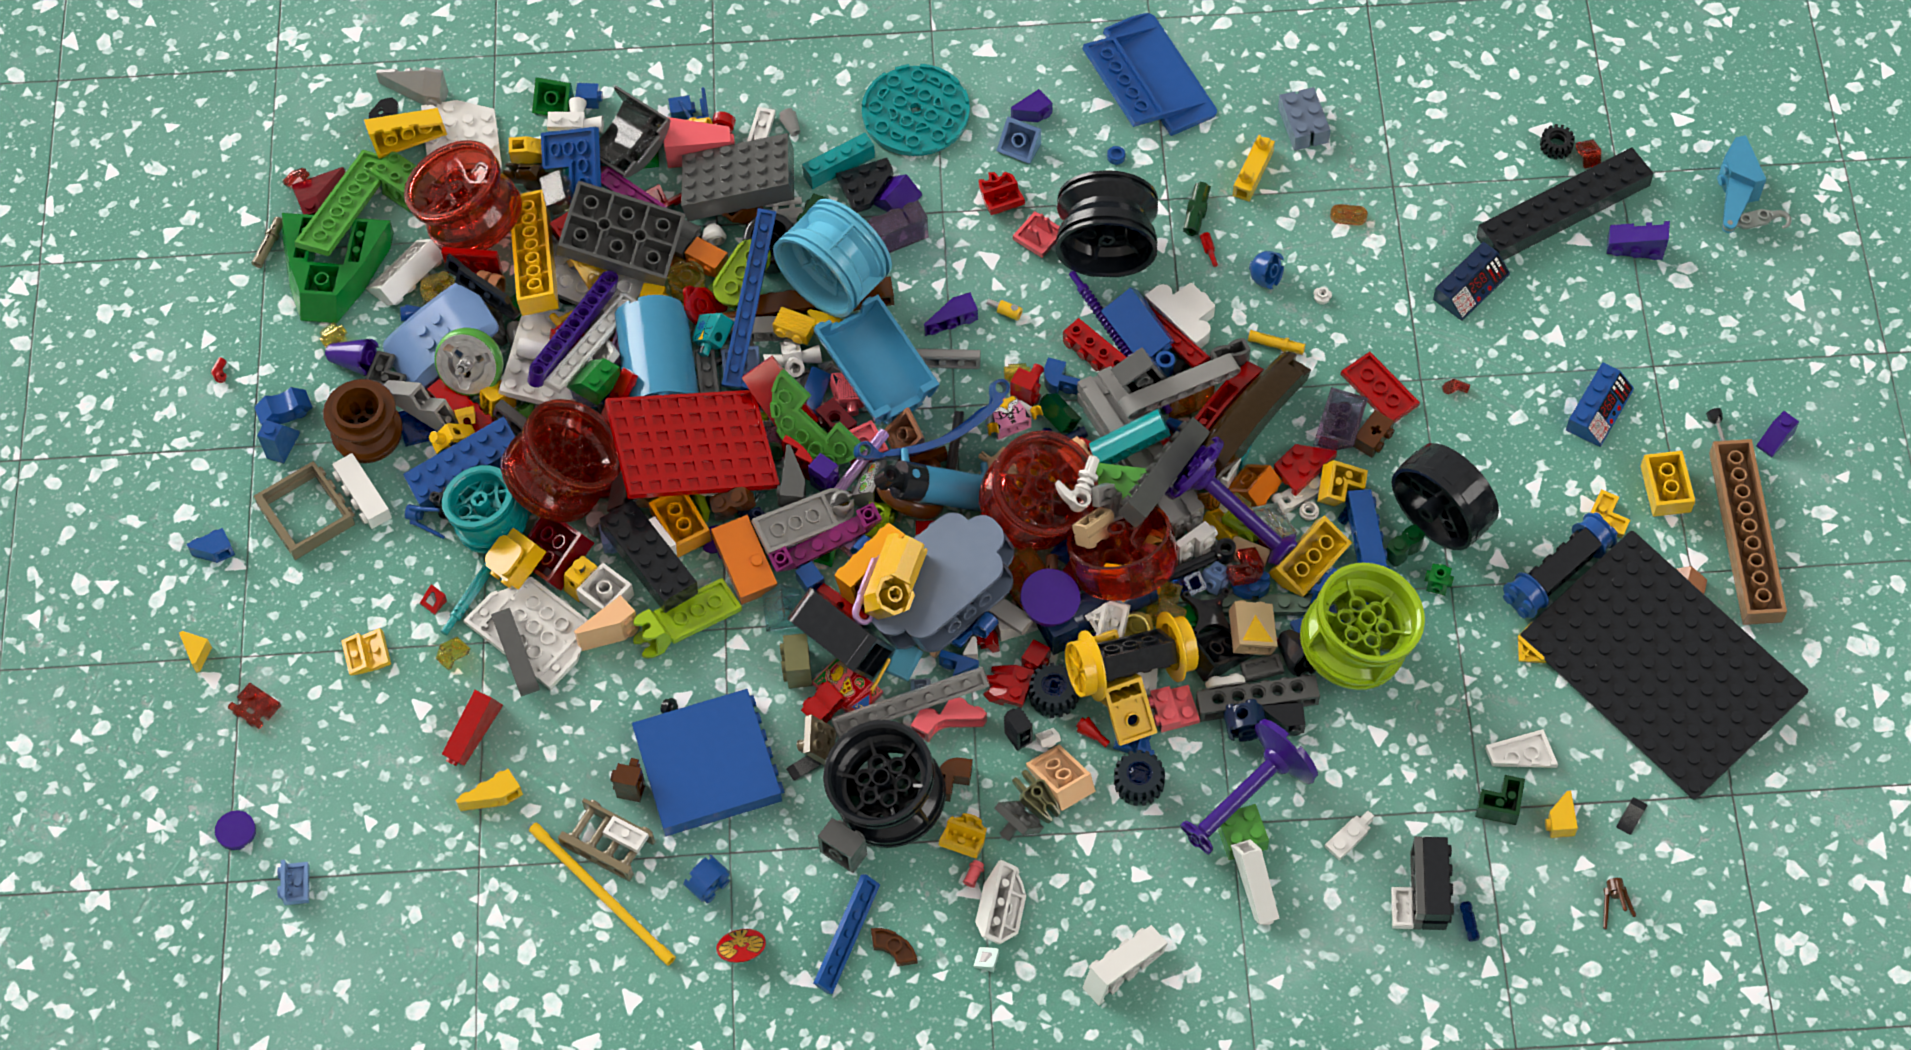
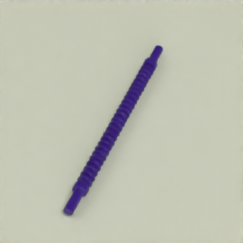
M1071 271L1069 276L1078 287L1077 291L1085 299L1090 309L1093 310V314H1096V318H1099L1098 321L1107 330V334L1115 342V345L1118 346L1120 352L1126 357L1133 354L1101 312L1103 307L1100 306V302H1097L1098 299L1089 290V286L1082 282L1075 271ZM1169 404L1162 407L1166 414L1172 411Z

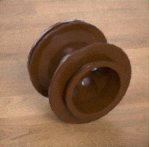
M357 379L346 382L337 387L324 404L323 419L325 425L330 431L334 447L344 457L353 453L359 463H374L389 456L398 446L402 436V420L396 410V403L392 393L383 384L370 379Z

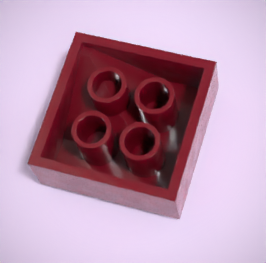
M545 510L527 536L546 551L533 572L560 591L564 587L565 572L573 565L575 560L581 556H586L594 545L593 541L548 510Z

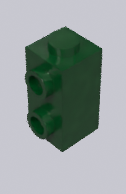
M1058 393L1046 394L1040 400L1039 406H1041L1043 415L1060 433L1072 432L1082 419Z

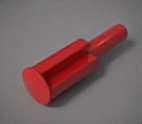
M1204 232L1199 236L1206 254H1209L1212 266L1217 267L1218 263L1214 254L1215 247L1209 232Z

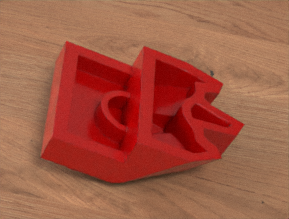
M988 172L989 180H978L984 204L991 216L1025 205V198L1020 192L1018 182L1013 174L1003 172L1002 176L999 177L995 172Z
M1018 665L992 666L991 672L994 675H986L990 688L983 693L984 697L989 702L1004 706V703L1023 708L1029 691V682L1031 681L1032 674H1035V670Z

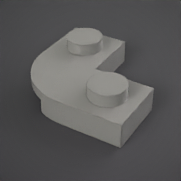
M1103 483L1093 486L1091 495L1092 506H1104V508L1111 509L1114 514V521L1123 519L1118 513L1122 507L1120 504L1122 493L1117 492L1115 484Z

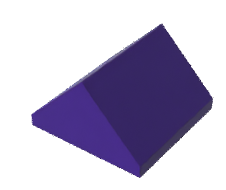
M907 174L892 176L881 194L875 198L873 205L902 220L921 198L922 192Z

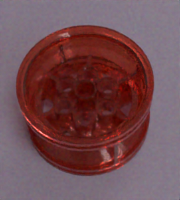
M566 399L549 400L537 406L526 420L522 433L518 434L510 442L501 459V473L504 483L515 500L531 513L554 522H573L585 517L597 504L602 490L610 486L621 472L610 423L592 408Z
M1033 431L1015 438L1004 448L982 478L979 489V504L982 515L993 518L1003 529L1015 548L1039 551L1060 544L1073 532L1072 525L1087 516L1094 506H1092L1091 496L1090 504L1083 511L1074 512L1059 495L1055 483L1058 480L1063 484L1067 481L1069 489L1073 491L1078 484L1077 480L1080 478L1078 476L1079 471L1085 469L1089 455L1074 440L1052 431ZM1037 460L1047 462L1051 466L1044 469V466ZM1016 464L1017 474L1007 473L1009 468ZM1030 469L1035 470L1037 476L1032 475ZM1048 476L1054 477L1055 482H1051ZM1098 480L1094 482V486L1098 485ZM1016 481H1020L1024 488L1018 487ZM1053 494L1058 495L1060 501L1055 500ZM1076 497L1077 502L1083 504V500ZM1021 500H1025L1028 503V507L1022 505ZM1039 506L1044 507L1047 513L1041 512ZM1053 515L1063 516L1064 518L1054 523Z

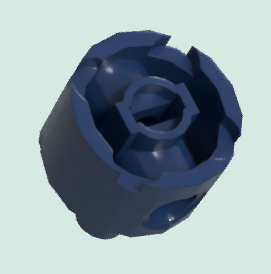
M1248 699L1245 703L1228 704L1224 712L1228 738L1232 741L1238 738L1239 742L1258 739L1255 733V724L1259 723L1262 719H1266L1263 706L1257 703L1256 699Z

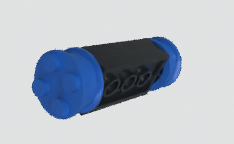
M1599 513L1585 514L1581 523H1575L1572 526V535L1567 543H1561L1556 548V552L1545 557L1539 567L1535 566L1528 574L1519 572L1512 583L1508 582L1504 585V600L1523 619L1534 618L1540 608L1548 606V597L1593 557L1602 558L1608 548H1612L1617 544V531Z

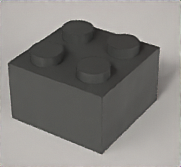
M831 818L818 835L820 853L851 873L855 872L867 856L865 836L857 830L849 829L848 825L842 820L837 821Z

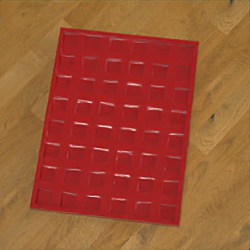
M750 390L606 398L605 400L628 499L724 493L736 487H745L750 491L777 489V486L780 485L758 402Z

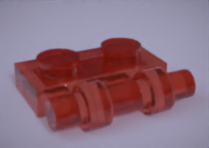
M250 682L237 696L238 701L241 703L236 705L231 702L228 705V709L233 711L232 713L235 716L242 717L251 727L255 726L258 729L263 726V722L260 721L262 717L269 721L281 707L279 701ZM250 708L255 712L250 714L246 710Z

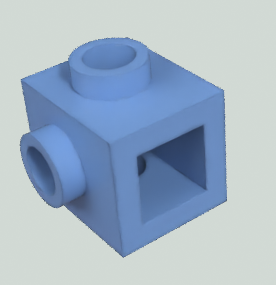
M1215 561L1209 568L1203 570L1200 587L1217 596L1224 588H1228L1232 569Z

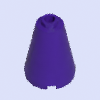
M373 339L331 343L325 349V356L331 363L366 376L376 355V348H379V345Z

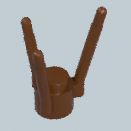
M1622 878L1609 879L1606 882L1607 888L1603 889L1605 895L1604 929H1607L1609 896L1613 899L1620 898L1624 911H1627V903L1632 916L1636 917Z

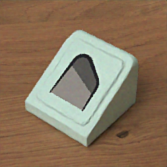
M979 947L973 967L994 973L999 949Z

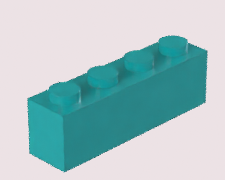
M863 133L803 163V177L810 187L814 189L836 178V173L858 167L875 158L874 144L868 135Z

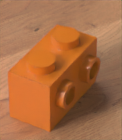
M696 237L685 251L686 263L690 267H696L705 275L715 278L729 259L728 252L699 237Z

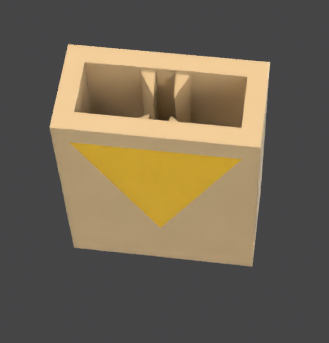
M1244 600L1235 601L1229 609L1233 653L1272 655L1278 647L1273 604L1262 601L1256 603Z

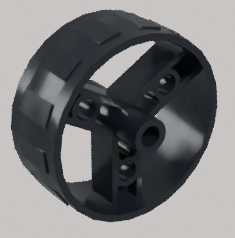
M1428 443L1422 446L1402 463L1392 476V490L1404 514L1413 525L1416 524L1425 533L1426 537L1445 548L1460 551L1467 549L1498 518V501L1486 478L1467 458L1445 445Z

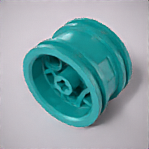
M480 465L464 470L451 480L443 493L442 509L449 523L454 527L460 541L471 551L488 553L500 536H507L512 528L523 533L528 520L526 506L517 493L510 477L498 467Z

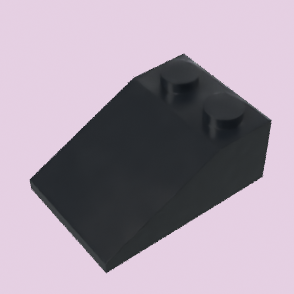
M1221 628L1195 636L1199 655L1195 671L1203 682L1208 681L1210 677L1224 674L1239 665L1240 662H1244L1255 655L1233 653L1232 636Z

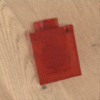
M1594 139L1576 143V150L1582 157V165L1585 169L1601 163V148Z

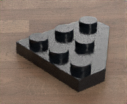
M883 158L836 173V178L850 208L858 213L873 206L875 198L881 194L886 187L885 183L888 179L892 178L894 172L888 158Z

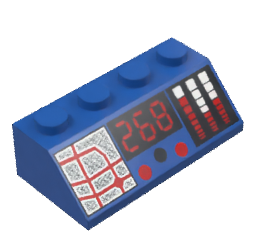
M1602 362L1570 416L1566 427L1567 432L1599 447L1602 446L1634 390V387L1620 370Z

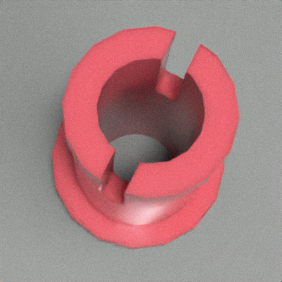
M973 860L969 864V871L963 880L965 885L972 888L975 887L981 872L985 870L983 868L984 864L978 860Z

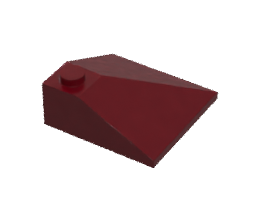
M344 167L292 184L303 214L315 215L346 173Z

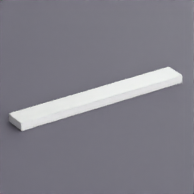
M621 293L544 380L543 385L560 394L615 332V311L618 307L627 301L632 303L637 300Z

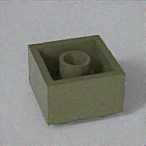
M807 634L784 635L783 643H780L784 682L788 681L789 689L812 686Z

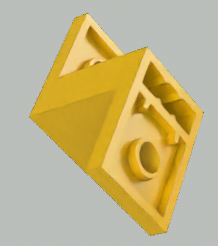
M1113 629L1093 637L1096 643L1119 638L1117 630ZM1135 673L1131 677L1115 678L1114 681L1107 682L1106 696L1100 702L1108 708L1118 745L1122 746L1158 733L1142 677ZM1131 715H1136L1137 722L1129 725L1128 718Z

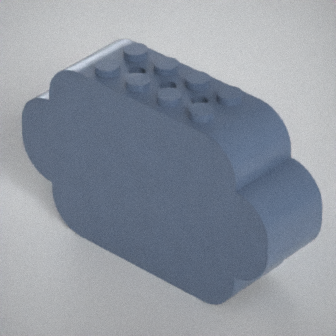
M947 513L930 523L927 529L914 537V539L925 545L924 548H927L928 551L913 587L915 596L910 609L895 616L879 620L874 617L872 619V623L893 647L908 649L917 644L920 649L926 652L940 651L1010 592L1013 586V575L1008 566L1014 558V547L1000 525L989 516L979 515L967 520L966 517L959 513Z

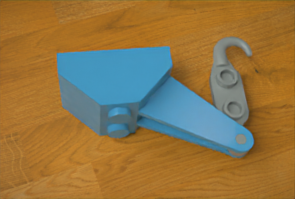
M1747 136L1736 137L1724 157L1720 173L1717 176L1718 184L1722 186L1726 193L1722 224L1723 231L1732 233L1736 227L1750 229L1767 225L1777 217L1785 218L1787 222L1782 228H1788L1791 225L1792 219L1786 211L1760 209L1743 213L1748 203L1759 201L1766 177Z

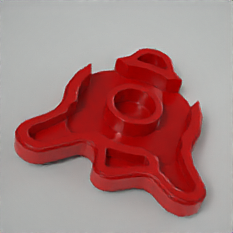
M689 285L683 289L684 310L689 320L697 325L700 314L721 313L728 308V306L722 305L713 293L705 287Z

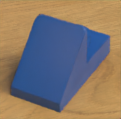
M941 650L939 654V665L948 670L955 669L953 676L979 668V660Z

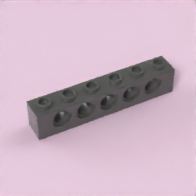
M1304 674L1296 678L1283 677L1279 680H1263L1255 684L1243 683L1234 687L1222 686L1219 689L1213 690L1209 688L1202 689L1196 694V704L1200 722L1224 719L1225 707L1228 704L1245 703L1248 699H1256L1257 703L1262 706L1303 703V707L1319 705L1320 694L1316 676ZM1293 689H1299L1301 692L1295 693ZM1273 692H1279L1282 695L1276 696ZM1253 695H1260L1262 698L1257 699ZM1238 697L1241 698L1242 701H1235L1233 698ZM1219 700V701H1221L1222 703H1221V704H1215L1214 701Z

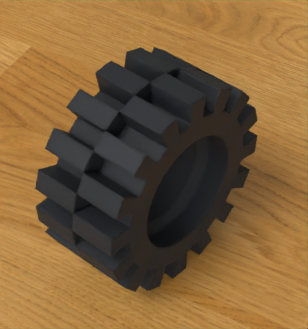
M1555 124L1554 128L1552 125L1548 129L1545 128L1540 141L1541 151L1543 150V154L1546 155L1548 153L1549 158L1554 156L1556 160L1558 156L1560 159H1563L1564 156L1568 157L1572 152L1575 142L1573 131L1569 132L1570 128L1568 127L1564 129V125L1558 127V124ZM1560 139L1564 144L1555 145L1550 140Z

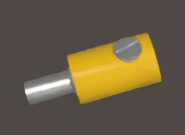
M988 299L986 303L996 308L997 313L1016 321L1022 315V307L1001 300L999 303Z

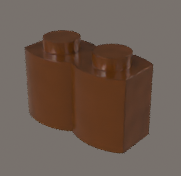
M736 487L728 493H718L709 499L712 512L721 517H729L738 511H748L756 506L753 492L745 487Z

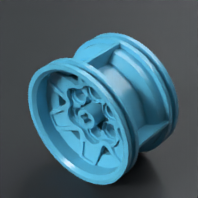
M832 199L818 200L774 244L773 248L775 261L789 284L817 309L834 317L848 316L892 269L889 251L877 232L851 208Z

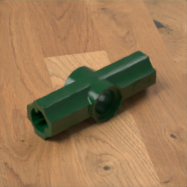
M1205 182L1195 183L1192 198L1188 202L1183 232L1189 236L1199 234L1202 220L1206 216L1211 186Z

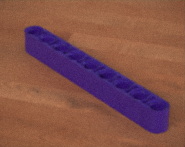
M614 271L602 273L531 363L527 378L530 386L535 388L543 386L544 380L566 357L612 298L617 288V273Z

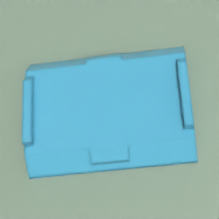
M915 646L908 649L895 648L896 650L891 655V661L885 672L909 681L923 652Z

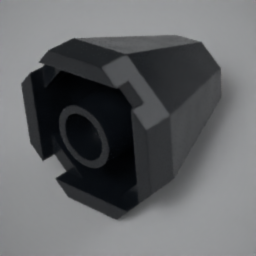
M1291 629L1281 632L1277 645L1288 670L1297 677L1307 672L1310 674L1314 673L1316 670L1309 663L1303 652L1300 633Z

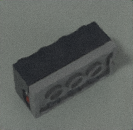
M1414 836L1410 851L1414 930H1421V928L1422 930H1446L1448 923L1452 922L1454 903H1451L1453 883H1450V876H1452L1453 868L1452 864H1449L1452 846L1448 845V837Z

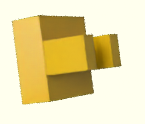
M474 406L454 410L459 424H464L466 417L470 418L471 424L476 423Z

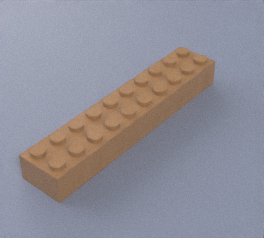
M1752 439L1713 441L1709 455L1742 624L1782 623L1787 613Z

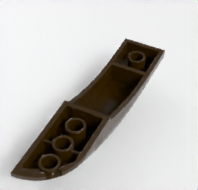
M1292 352L1281 353L1232 403L1200 445V447L1203 445L1206 448L1215 443L1212 440L1214 437H1219L1224 442L1214 465L1216 467L1215 477L1218 480L1246 454L1248 448L1274 415L1308 380L1311 369L1295 360L1297 354Z

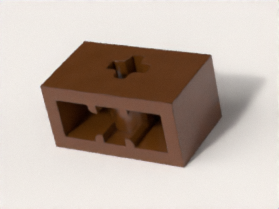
M1374 410L1354 436L1353 447L1371 458L1376 452L1380 453L1384 447V441L1386 439L1389 440L1395 432L1393 429L1394 421Z

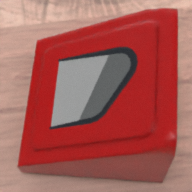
M431 584L420 601V605L435 615L447 602V598L443 592Z

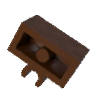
M631 758L629 765L618 763L616 770L612 771L610 779L613 782V790H615L617 798L641 802L646 784L639 759Z

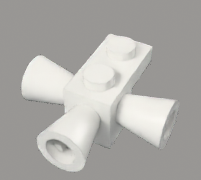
M573 97L569 100L570 112H548L547 130L561 131L599 127V133L603 134L604 118L602 115L586 119L584 113L587 104L586 100L580 97Z
M785 339L784 342H780L782 355L763 354L764 361L773 355L777 362L784 366V369L792 377H798L805 373L803 363H822L819 345L801 351L800 344L795 343L792 339Z

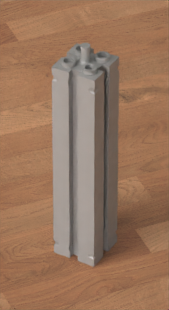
M1111 366L1099 371L1097 376L1093 378L1089 376L1077 383V390L1079 391L1077 402L1083 408L1084 413L1100 437L1144 416L1141 415L1134 419H1128L1119 405V400L1128 395V393L1111 371ZM1159 441L1117 463L1122 466L1147 468L1152 462L1155 464L1153 459L1160 452L1163 453L1161 450L1163 445ZM1177 477L1170 485L1171 488L1173 487L1174 482L1178 479ZM1191 489L1173 500L1164 494L1151 513L1156 517L1157 522L1161 523L1170 533L1172 540H1177L1185 535L1184 531L1189 533L1203 523L1204 505L1198 499L1195 491Z

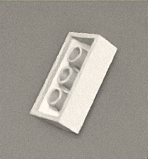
M432 239L416 240L366 290L386 305H398L403 301V296L407 292H412L420 280L422 281L429 276L428 272L432 268H437L442 263L441 250Z

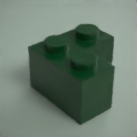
M1505 775L1500 793L1481 789L1475 817L1516 825L1520 814L1525 779Z

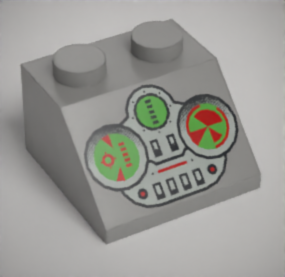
M886 460L867 463L864 470L859 473L858 483L851 490L854 505L864 507L869 504V501L879 503L880 496L874 483V476L887 466Z

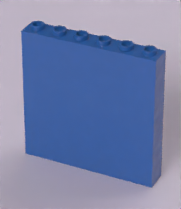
M748 689L632 723L665 837L782 802L781 794L785 793L782 782H777L776 776H779L777 766L771 763L770 759L773 758L770 746L766 747L764 741L768 740L765 729H760L759 724L762 723L759 712L755 713L754 695H749Z

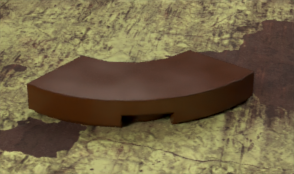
M871 928L874 950L889 953L895 959L897 967L918 964L913 947L902 936L889 929Z

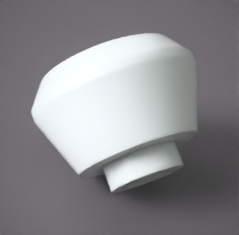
M709 224L703 230L702 239L716 247L722 245L727 238L724 230L717 224Z

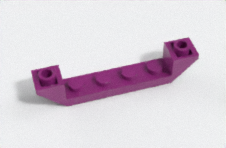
M600 166L601 187L603 186L605 189L667 208L663 203L610 167Z
M874 502L856 510L857 516L788 550L784 546L768 554L776 572L797 569L802 564H807L860 538L862 535H866L882 521Z

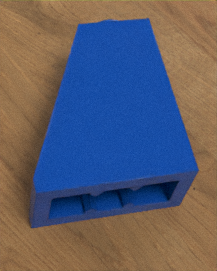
M265 420L257 437L266 458L284 464L300 431Z

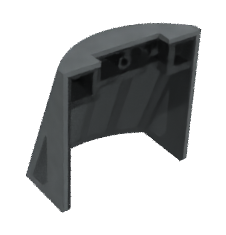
M615 86L614 90L623 102L614 120L599 138L600 165L608 166L627 178L638 173L653 159L664 142L671 120L623 89Z

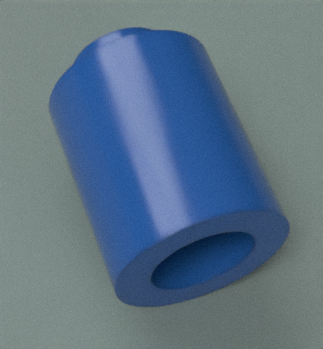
M1169 351L1159 352L1155 363L1168 378L1173 374L1175 357Z

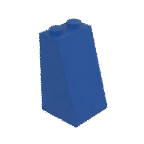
M1130 287L1101 310L1132 353L1143 347L1150 357L1156 361V356L1159 352L1169 351L1172 348L1171 344L1174 343V340L1138 290Z

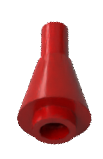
M1089 716L1086 719L1082 717L1077 723V733L1098 741L1105 748L1108 746L1110 741L1100 734L1101 732Z

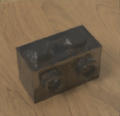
M557 170L540 178L546 208L554 216L569 210L574 196L569 187L571 185L569 177L560 170Z

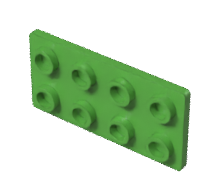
M391 152L369 168V173L382 181V194L409 212L414 209V203L420 207H425L447 190L445 184L396 152Z

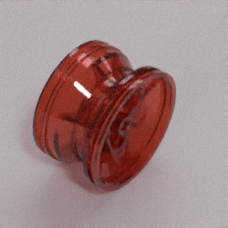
M473 140L456 141L431 152L413 169L404 189V199L407 207L419 221L425 223L430 239L433 240L441 251L442 247L478 250L491 248L512 230L519 219L522 209V198L518 189L508 177L501 173L499 161L492 150L485 144Z

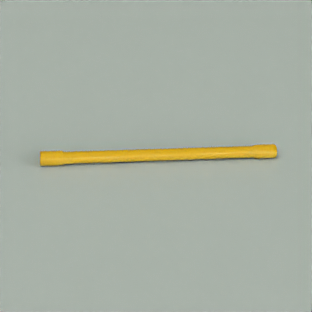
M536 822L529 828V832L540 843L544 844L642 939L658 958L667 966L674 962L676 956L655 939L551 838L550 834L539 823Z

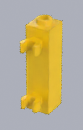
M1261 135L1257 136L1234 183V197L1250 202L1274 153L1275 141L1267 137H1261Z

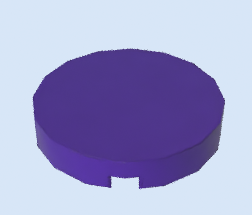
M240 810L224 814L215 826L217 841L221 846L229 850L244 848L245 845L253 841L256 835V825L252 817Z

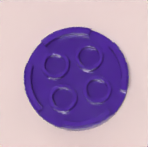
M1042 569L1026 579L1022 586L1020 602L1025 613L1028 615L1027 617L1033 622L1046 627H1056V625L1070 621L1075 616L1080 604V591L1073 578L1065 572L1057 569Z

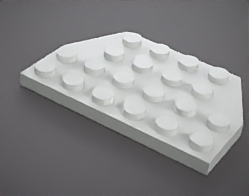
M459 100L442 102V104H437V107L434 105H421L422 110L438 108L448 134L425 142L428 170L431 176L449 188L452 184L460 186L461 193L474 189L473 186L478 183L486 182L492 176L503 172L496 114L493 108Z
M533 577L527 578L519 590L511 586V588H506L499 592L497 590L491 592L464 619V623L505 655L491 614L510 608L536 679L549 690H552L578 663L582 648L577 644L574 631L588 621V619Z

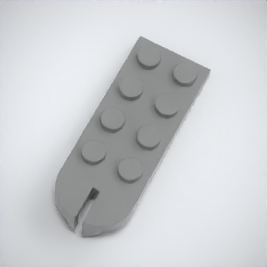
M830 488L753 518L751 522L768 555L784 546L788 548L806 541L851 519L854 513V499H851L852 494L848 491ZM849 502L848 505L840 506L843 503Z

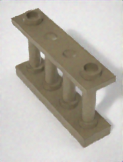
M584 798L582 803L586 812L572 833L569 832L567 834L564 831L558 836L560 845L630 882L634 876L630 864L637 853L630 850L624 860L619 861L613 856L620 845L619 843L612 841L608 849L603 852L598 850L596 845L613 816L648 833L649 837L646 842L652 845L655 843L653 832L647 827L643 826L641 828L608 811L595 800L591 799L589 801ZM593 814L602 818L603 821L590 841L584 843L579 840V836Z

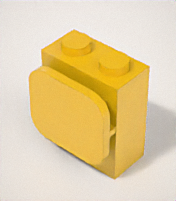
M512 528L507 536H500L486 554L485 562L486 566L491 569L490 574L498 580L502 578L500 582L508 588L514 586L519 590L546 551L521 532Z

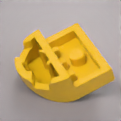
M963 813L961 817L954 818L952 816L947 821L938 846L977 859L984 846L987 828L982 825V820L975 815Z

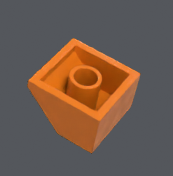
M1246 464L1233 479L1228 489L1249 508L1260 509L1266 505L1270 496L1278 490L1282 480L1271 465Z

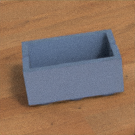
M1314 87L1299 90L1298 94L1294 91L1279 95L1278 109L1294 151L1310 147L1311 133H1313V146L1329 143L1330 127Z

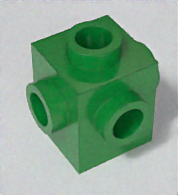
M1433 563L1431 570L1426 572L1424 580L1428 582L1426 591L1445 596L1447 587H1452L1454 576H1451L1452 568L1444 564Z

